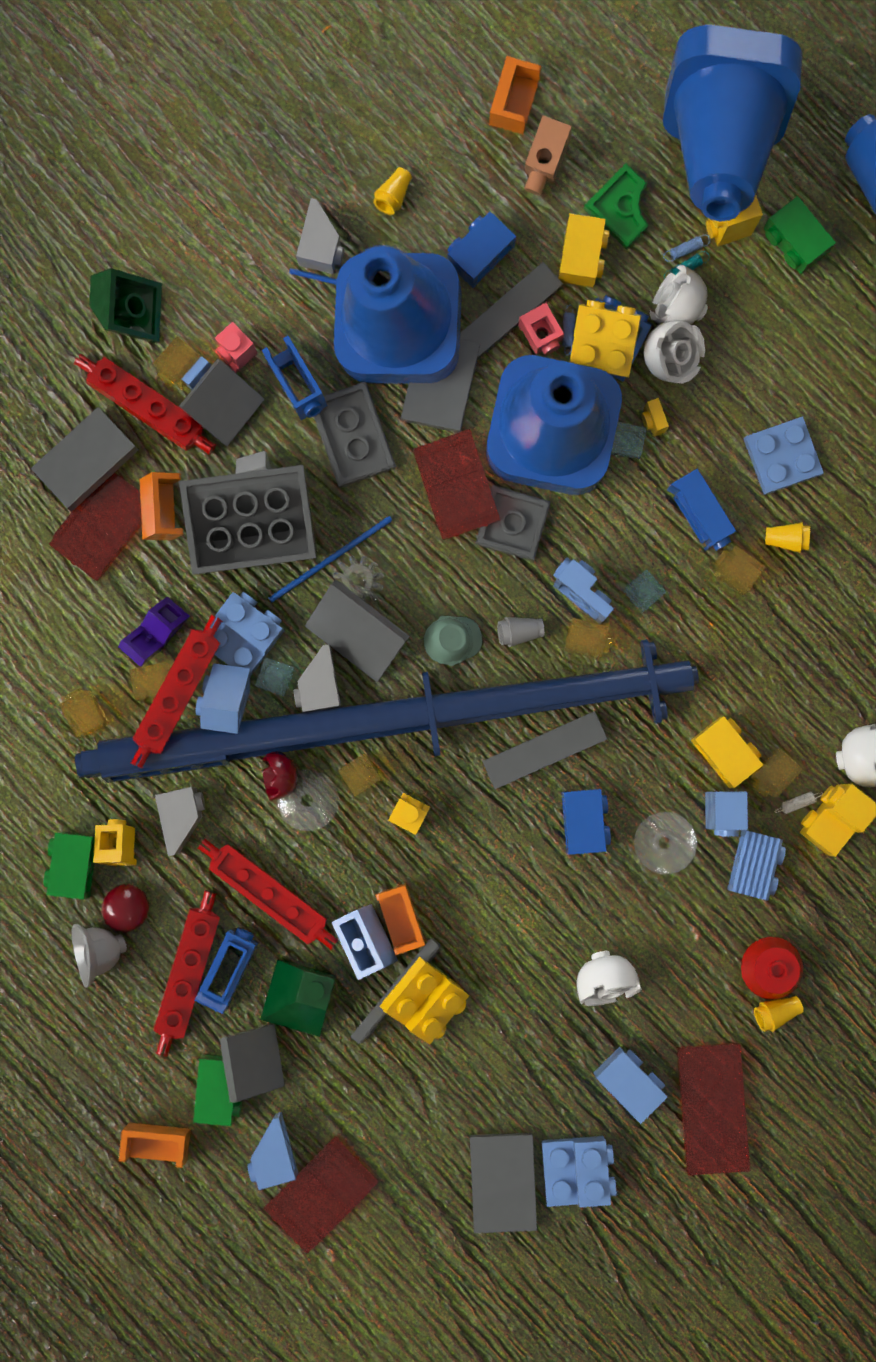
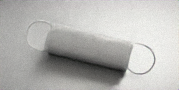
M808 792L782 802L783 809L781 811L788 814L813 804L817 800H815L812 792Z

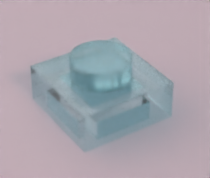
M618 422L611 454L640 460L647 428Z
M647 569L622 590L641 613L666 593L664 588Z
M265 657L255 686L285 697L295 668Z

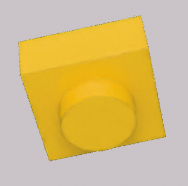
M656 398L648 401L643 408L644 412L641 413L643 424L646 430L651 429L653 437L664 434L669 427L660 400Z

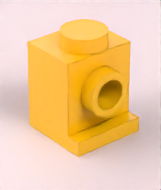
M403 793L388 821L416 835L430 806Z
M119 819L108 820V825H95L93 863L106 866L136 865L137 859H134L135 827L126 825V820Z

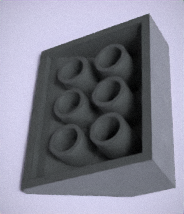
M304 465L179 481L192 575L318 558Z

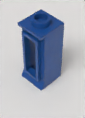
M286 336L283 340L287 350L272 357L267 347L262 352L300 420L307 417L311 418L318 415L328 405L290 337ZM293 363L312 393L301 401L297 399L281 371Z
M698 468L673 482L668 487L667 491L675 494L673 497L701 544L705 543L707 545L704 551L712 547L715 551H718L732 542L729 537L736 530Z
M237 927L236 931L232 929L227 931L194 1001L221 1014L227 1010L259 943L253 940L254 934ZM231 945L243 951V954L223 996H220L210 991L209 988Z

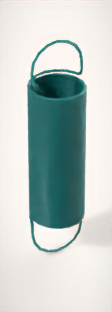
M696 254L671 268L670 272L676 275L680 271L676 268L679 265H685L693 270L704 263L701 256Z

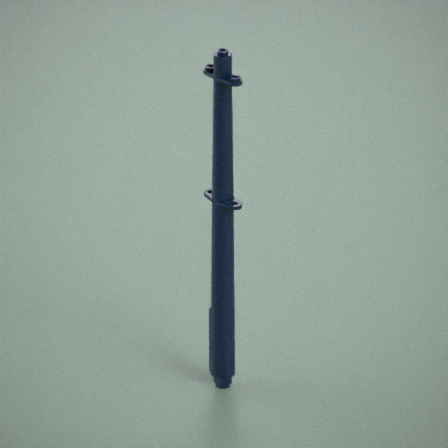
M648 639L640 641L643 667L435 695L431 693L427 671L422 672L425 696L241 721L238 734L201 729V727L174 730L162 753H150L143 769L137 767L140 759L136 766L130 763L139 748L133 741V736L101 740L98 742V749L76 753L75 765L79 778L101 776L107 783L226 766L230 765L231 760L263 756L274 751L289 752L424 730L431 731L435 757L441 756L437 728L637 696H649L654 723H662V720L668 718L666 703L665 701H660L659 696L693 691L694 684L699 683V675L696 665L691 666L689 660L653 665V660L657 659L654 641L648 642Z

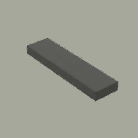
M542 262L460 333V339L480 343L478 359L481 358L518 326L520 316L544 304L563 287V283Z
M594 711L482 762L494 789H497L605 741L607 737Z
M430 938L350 1036L358 1044L367 1041L388 1015L380 1007L381 1003L419 957L428 963L433 960L442 948L439 942L434 938Z

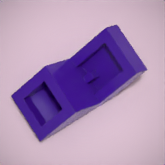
M165 597L148 611L138 628L121 640L118 648L142 667L163 649L190 616L170 598Z

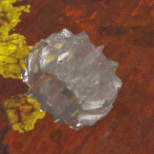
M354 556L349 557L350 567L340 562L338 565L344 573L334 572L333 578L342 581L340 582L365 602V597L367 596L376 602L378 597L372 591H383L384 589L383 585L375 582L384 578L382 572L373 573L377 569L378 564L373 562L366 567V556H362L360 565L356 564ZM352 577H366V579H363L365 586L362 588L358 585L354 588L350 585L354 584Z

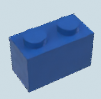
M491 211L484 218L482 216L477 217L468 228L470 232L463 239L460 237L456 238L447 249L449 252L447 259L455 267L457 273L472 288L515 247L516 235Z
M601 789L561 792L566 854L606 852V845H611L609 826H604L603 814H608L607 795H601Z

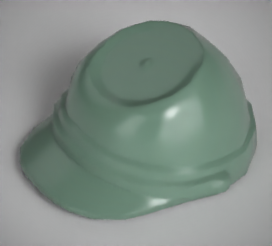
M440 616L438 620L432 622L426 629L424 635V647L429 657L440 664L449 665L450 667L475 656L482 646V634L478 624L467 617Z

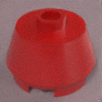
M765 937L752 943L745 951L741 962V974L746 986L757 996L765 999H780L788 996L798 987L803 975V962L798 950L787 940L779 937Z

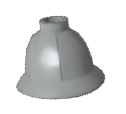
M74 924L72 927V944L77 967L84 987L89 988L96 976L104 974L116 965L120 954L127 950L126 943L121 934L114 936L111 932L102 928H84L79 924Z

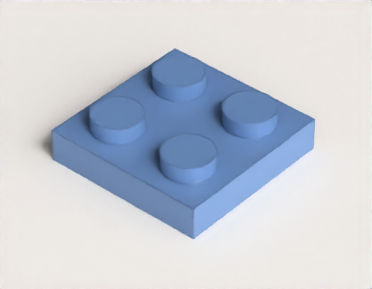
M803 416L745 436L744 438L764 495L824 474Z

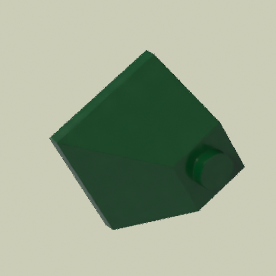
M113 268L91 275L89 306L104 330L153 343L159 342L162 283Z
M277 959L260 1020L320 1037L337 975Z

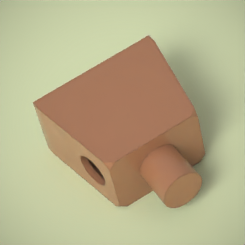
M544 115L542 116L525 163V173L529 175L524 188L526 191L541 196L546 182L554 183L571 141L572 126ZM548 160L549 163L541 164L539 163V161Z

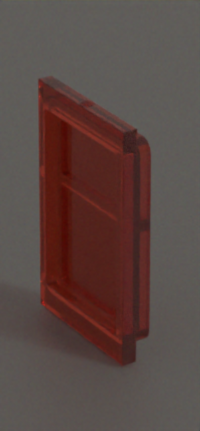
M470 429L413 449L442 540L454 536L457 537L460 534L501 520Z
M114 472L70 513L54 534L49 545L70 560L71 564L76 565L98 582L142 526L140 491L124 480L121 475Z
M334 1136L298 1172L296 1179L289 1181L263 1209L308 1254L360 1203L379 1180L359 1161L358 1157L354 1156Z

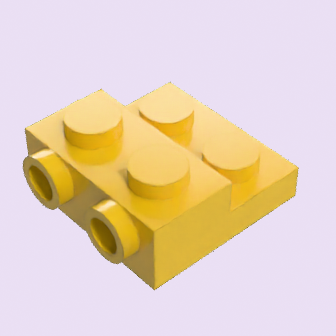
M587 300L586 305L580 304L569 363L598 368L609 374L629 377L642 315L635 314L636 308L618 305L617 310L606 309L605 302Z
M419 957L381 1003L380 1007L385 1013L405 1025L411 1033L430 1045L434 1039H439L445 1034L446 1024L454 1014L458 1015L464 1011L469 995L456 982Z

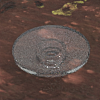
M301 770L297 772V784L294 792L285 798L277 800L278 809L282 818L293 828L302 831H314L323 828L334 818L339 806V794L335 784L327 775L316 770ZM306 794L311 795L313 798V803L308 807L302 804V797Z
M659 812L647 817L640 824L635 834L634 846L639 860L646 868L659 874H673L683 870L692 861L697 848V838L693 827L685 818L671 812ZM661 837L669 839V846L665 849L659 846V839Z

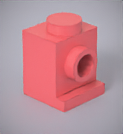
M547 303L519 317L518 326L523 331L536 355L543 351L546 356L561 347L559 342L563 340L564 333ZM538 331H545L547 337L540 339L536 333Z
M231 322L215 337L219 347L214 351L235 373L257 354L254 343L234 322Z

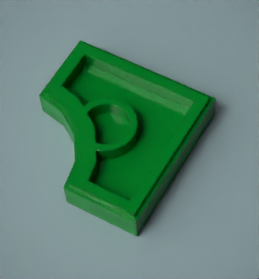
M625 163L584 205L583 209L591 217L606 219L604 229L609 230V233L625 249H628L649 226L641 214L639 205L641 195L648 183Z

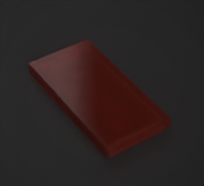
M726 1043L677 1047L686 1174L702 1175L750 1171L740 1044Z

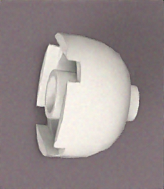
M679 265L676 268L680 271L676 275L671 272L669 273L653 299L652 303L658 305L655 313L650 310L651 320L658 324L676 320L686 321L691 325L696 320L700 321L707 312V287L704 281L685 265Z
M674 320L658 325L649 334L644 346V359L649 371L658 379L666 382L682 384L692 380L701 368L697 366L700 357L705 355V343L700 329L686 321Z
M876 724L853 729L844 738L842 751L836 752L839 770L845 769L848 778L856 785L862 787H876Z
M601 951L591 955L592 960L583 965L578 972L576 981L580 1003L583 1004L585 1002V1006L617 1002L616 997L621 996L623 993H625L626 998H629L642 990L639 977L631 963L621 956H610L609 951Z

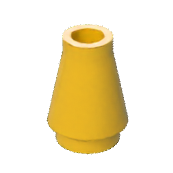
M398 167L375 191L374 205L381 212L388 215H393L395 211H399L412 175L406 169Z
M803 522L766 527L765 545L801 553V550H809L810 526L803 525Z
M795 995L790 998L760 1002L759 1006L754 1008V1016L762 1031L770 1030L774 1032L797 1015L802 1014L804 1010L800 999Z

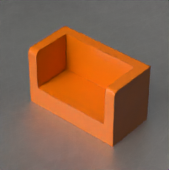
M506 56L490 110L489 125L524 134L540 80V65Z
M151 472L140 479L142 540L172 541L184 535L183 528H175L173 484L181 480L180 473Z
M406 883L376 893L375 896L377 901H379L394 946L395 955L425 946V939Z
M128 1123L122 1129L119 1162H126L129 1157L172 1161L176 1162V1167L183 1168L188 1160L191 1129Z

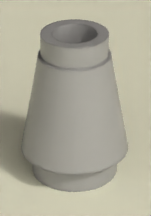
M505 617L504 620L498 621L497 624L499 642L501 645L512 647L537 639L538 637H544L542 619Z

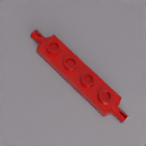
M83 354L78 355L79 359L76 358L74 364L88 373L86 378L87 385L185 451L194 446H197L208 455L214 451L216 444L202 436L204 428L180 407L106 357L94 363Z
M210 615L203 631L192 628L132 738L139 746L134 758L130 762L132 765L136 766L140 759L137 767L143 769L150 753L161 754L220 646L219 641L214 635L223 622L221 619L217 618L214 623L216 617Z
M206 838L201 842L202 844L197 849L212 859L209 866L210 871L306 944L317 939L330 950L334 947V944L339 939L324 929L327 921L325 916L230 844L218 849Z
M204 890L200 908H189L153 1027V1031L161 1035L157 1051L155 1052L158 1055H161L163 1051V1056L168 1057L173 1039H184L195 1003L194 1000L198 993L220 919L212 911L217 895L215 892H211L210 895V891Z

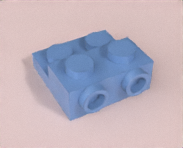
M567 557L553 575L557 578L553 587L598 624H601L614 609L609 605L612 601L600 590H596L595 593L591 590L597 578L593 575L595 570L582 560L578 563L574 559L570 560Z
M232 592L215 615L214 623L217 618L223 621L214 635L220 643L215 655L229 666L250 668L251 676L285 630L279 626L282 622L280 618L269 610L264 614L255 608L258 602L245 592H242L240 596Z
M604 1136L541 1140L547 1207L577 1204L579 1208L611 1205L610 1197L616 1196L615 1177H609L608 1165L614 1164L612 1145H606Z

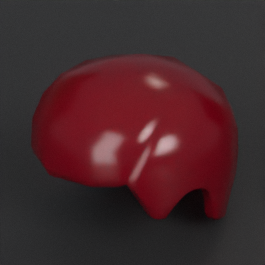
M274 751L266 754L263 761H268L270 765L262 771L267 796L271 802L285 798L294 792L297 784V772L293 762L284 753Z
M122 884L106 894L102 902L101 914L105 924L117 932L128 933L139 928L148 916L150 905L146 894L138 887Z

